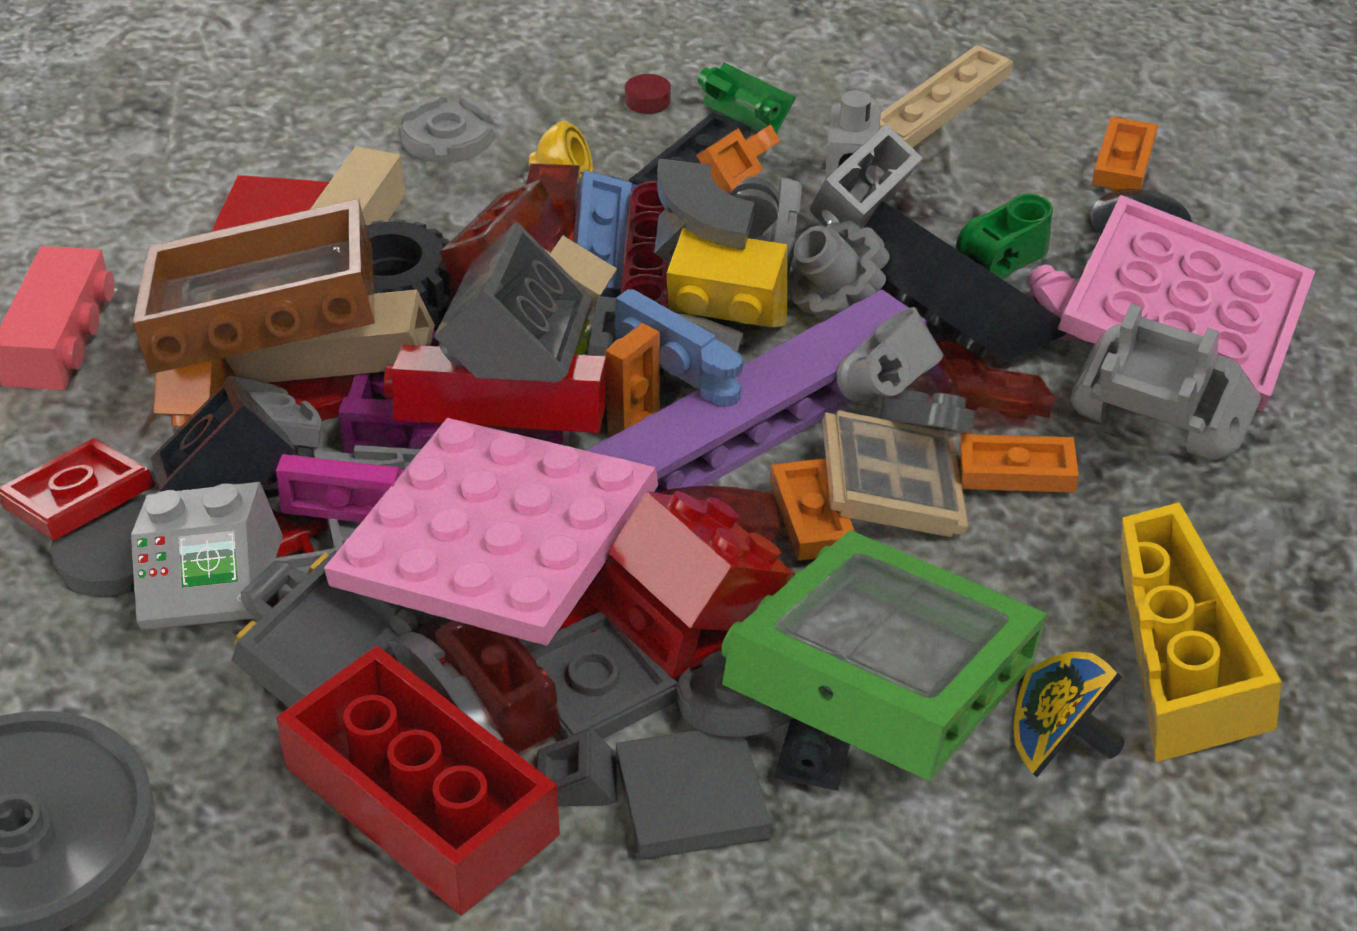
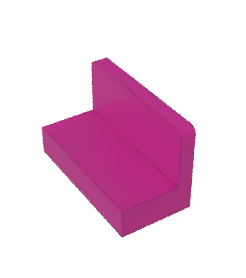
M282 454L276 469L281 513L362 522L388 489L394 486L395 481L405 469Z

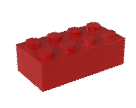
M379 646L372 648L276 717L286 768L461 916L560 836L557 784Z

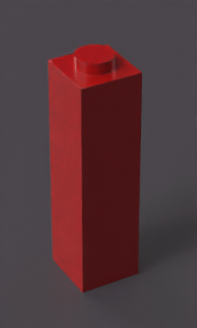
M403 344L394 365L388 364L384 373V396L386 399H393L394 421L444 423L449 418L479 426L599 433L606 402V356L573 355L568 374L560 382L476 378L465 367L459 368L444 356L439 346Z

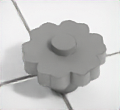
M853 220L831 223L826 227H811L799 236L794 245V258L792 259L791 267L796 274L788 281L787 289L792 294L793 302L805 314H815L823 322L849 308L854 303L873 295L883 287L886 282V276L880 269L888 262L890 258L889 253L884 248L883 240L873 229L868 227L860 229Z

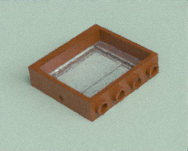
M359 199L148 246L133 326L149 374L375 324L372 245Z

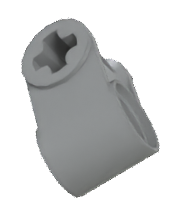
M908 308L882 322L870 337L841 360L837 369V383L843 395L853 402H865L874 398L877 394L882 397L896 396L903 392L916 378L938 364L944 355L916 308Z

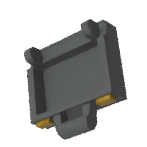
M336 550L330 555L325 552L310 566L308 573L294 568L287 562L274 561L241 591L242 603L256 622L252 620L236 635L234 640L236 647L231 661L288 707L294 705L375 646H379L397 660L389 641L406 632L419 634L423 627V624L418 623L415 615L404 609V606L329 586L324 567L337 553ZM285 584L293 589L273 608L266 603Z

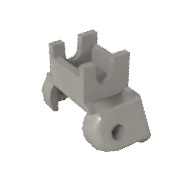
M1131 303L1122 323L1110 327L1093 345L1073 387L1070 401L1073 409L1080 416L1103 424L1107 419L1106 403L1189 430L1186 445L1187 452L1214 461L1228 457L1241 446L1262 396L1236 361L1218 355L1219 331L1207 328L1204 336L1144 318L1142 317V306ZM1200 401L1218 405L1209 426H1206L1204 419L1193 416Z

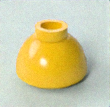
M565 120L551 126L541 137L537 151L529 155L531 171L538 180L547 178L553 184L562 187L577 188L584 170L593 171L590 149L583 134L575 125Z

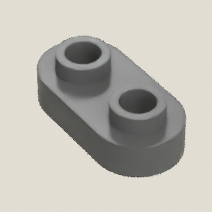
M904 389L895 398L883 399L880 419L944 432L972 434L976 411L965 409L967 398L933 392L932 401L929 402V394Z

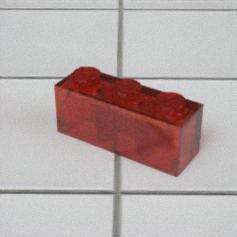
M542 179L499 194L440 251L457 288H459L470 264L516 221L542 248L550 253L561 237L567 235Z

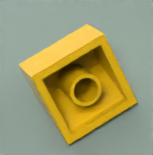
M686 228L682 229L666 273L669 310L743 324H754L772 328L785 326L787 321V244L748 238L745 249H737L716 244L695 235Z

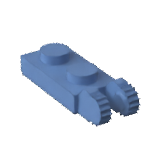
M628 289L616 297L615 341L623 338L641 323L652 327L660 332L659 360L661 368L700 389V397L707 401H713V404H718L719 407L733 406L734 403H738V400L741 399L742 386L740 382L736 381L735 377H739L740 373H742L744 361L742 355L738 354V351H732L731 347L716 340L714 334L634 289Z

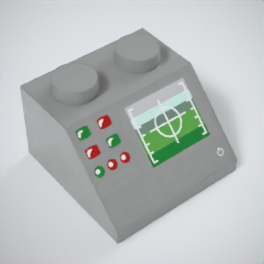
M260 482L236 485L221 484L209 488L183 491L166 490L156 494H147L131 533L136 621L141 630L254 619L242 603L241 591L275 561L283 536Z

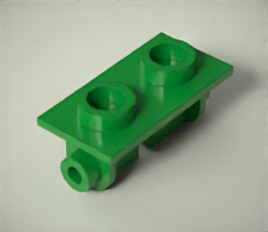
M723 62L720 68H704L698 76V84L702 86L703 92L706 93L702 104L751 127V129L757 132L771 124L777 134L796 99L795 96Z

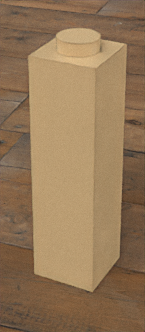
M356 146L310 210L359 199L366 225L380 220L388 222L406 195L401 154ZM322 267L285 275L286 283L289 284L323 276Z
M417 289L374 294L375 324L225 357L237 377L266 383L385 372L388 364L394 365L403 344L431 346L435 325Z

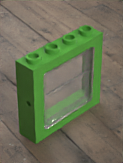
M849 530L832 546H824L816 559L804 570H796L794 572L795 575L773 596L767 595L761 601L757 610L743 622L737 621L731 626L722 645V656L727 658L722 685L925 780L931 781L1024 676L1027 668L1034 664L1047 613ZM825 689L831 691L833 695L829 694Z

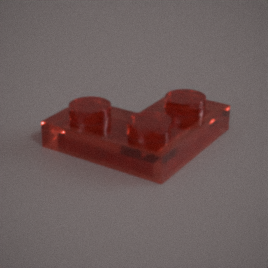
M935 340L944 356L927 373L940 393L967 398L965 409L976 411L978 407L995 409L1007 417L1021 420L1027 419L1029 415L1050 417L1055 396L1039 375L989 368L983 358L961 344Z

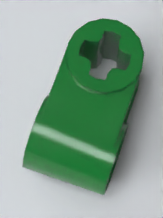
M1021 194L1015 196L998 208L982 216L974 217L967 222L957 237L956 249L969 258L976 259L987 270L1001 279H1005L1014 271L1047 255L1051 235L1052 204L1040 195Z

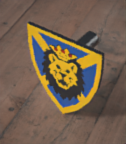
M1073 651L1052 656L1026 670L1017 697L1013 722L1014 739L1022 761L1036 777L1041 774L1073 734H1076L1108 759L1116 757L1123 749L1124 738L1091 714L1122 676L1108 662L1093 653Z

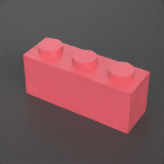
M40 246L0 325V382L2 387L66 389L74 370L79 369L82 365L84 348L90 335H95L98 330L99 315L105 302H110L113 297L114 277L111 271H106L102 249Z

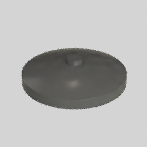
M29 711L0 716V931H59L82 920L110 900L126 884L144 858L151 841L155 821V804L148 774L141 758L127 740L102 723L87 717L56 711Z

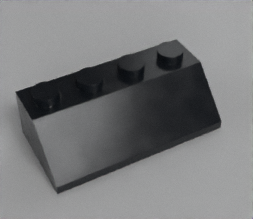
M880 202L864 228L873 229L883 240L884 248L890 256L886 265L880 269L886 276V282L882 289L885 290L890 282L895 285L890 294L892 297L909 308L915 307L918 310L921 304L928 308L922 317L949 335L954 327L957 328L961 333L955 341L979 357L983 358L989 350L1005 361H1009L1067 334L1058 329L1061 321L1060 317L885 202Z

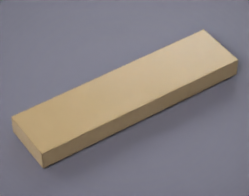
M976 45L882 111L880 128L887 124L913 148L1010 77L1014 61Z

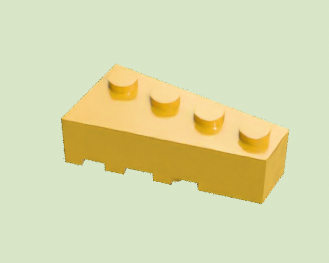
M1180 502L1122 517L1121 570L1155 763L1277 730L1282 681Z

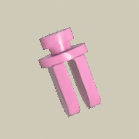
M1051 265L1039 266L1027 278V285L1030 288L1029 297L1062 319L1078 282L1075 278L1072 279L1068 273L1056 271ZM1067 333L1058 339L1068 341L1079 338Z

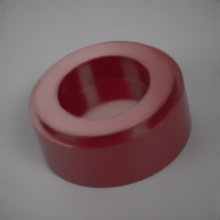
M656 74L634 76L625 83V103L630 109L638 113L652 114L660 112L671 103V84L666 78Z

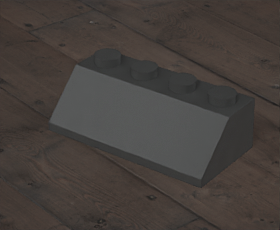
M516 221L470 264L434 337L439 341L442 353L452 364L459 368L465 367L476 378L560 382L568 374L592 298Z

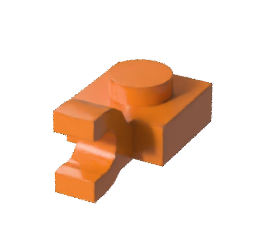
M771 124L747 139L744 138L738 128L696 156L701 164L711 165L712 179L720 189L730 193L744 179L754 177L764 170L757 156L780 142V139Z

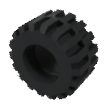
M394 219V221L383 222V220L373 221L372 224L366 225L372 245L374 294L417 289L435 325L434 331H437L458 290L455 255L450 241L443 238L442 233L437 229H427L426 224L419 222L407 223L406 220ZM333 254L327 258L332 260L344 254ZM344 263L322 267L323 276L346 271V264Z

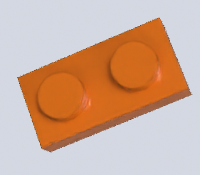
M1111 116L1094 168L1092 185L1106 187L1112 191L1142 189L1156 140L1158 124Z
M641 323L623 338L614 341L605 350L607 435L609 437L660 411V332L644 323Z
M960 434L959 465L962 489L1076 493L1079 472L1074 437Z
M826 458L771 464L770 484L798 561L816 559L824 546H832L849 530L855 532L850 518L840 516V511L831 510Z

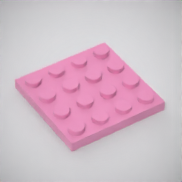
M1120 195L1064 311L1058 329L1074 335L1083 341L1095 344L1110 327L1122 323L1132 303L1142 306V317L1204 336L1207 328L1219 331L1218 355L1230 358L1241 366L1262 396L1257 410L1263 412L1272 395L1315 270Z
M447 418L397 478L394 486L388 489L324 567L328 585L548 646L610 556L608 553L610 547L647 491L654 492L658 487L656 467Z

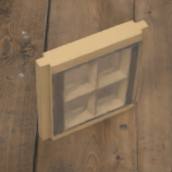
M840 410L837 411V414L825 412L822 425L831 510L840 511V516L941 536L952 537L954 533L966 534L969 526L954 438L945 436L944 431Z

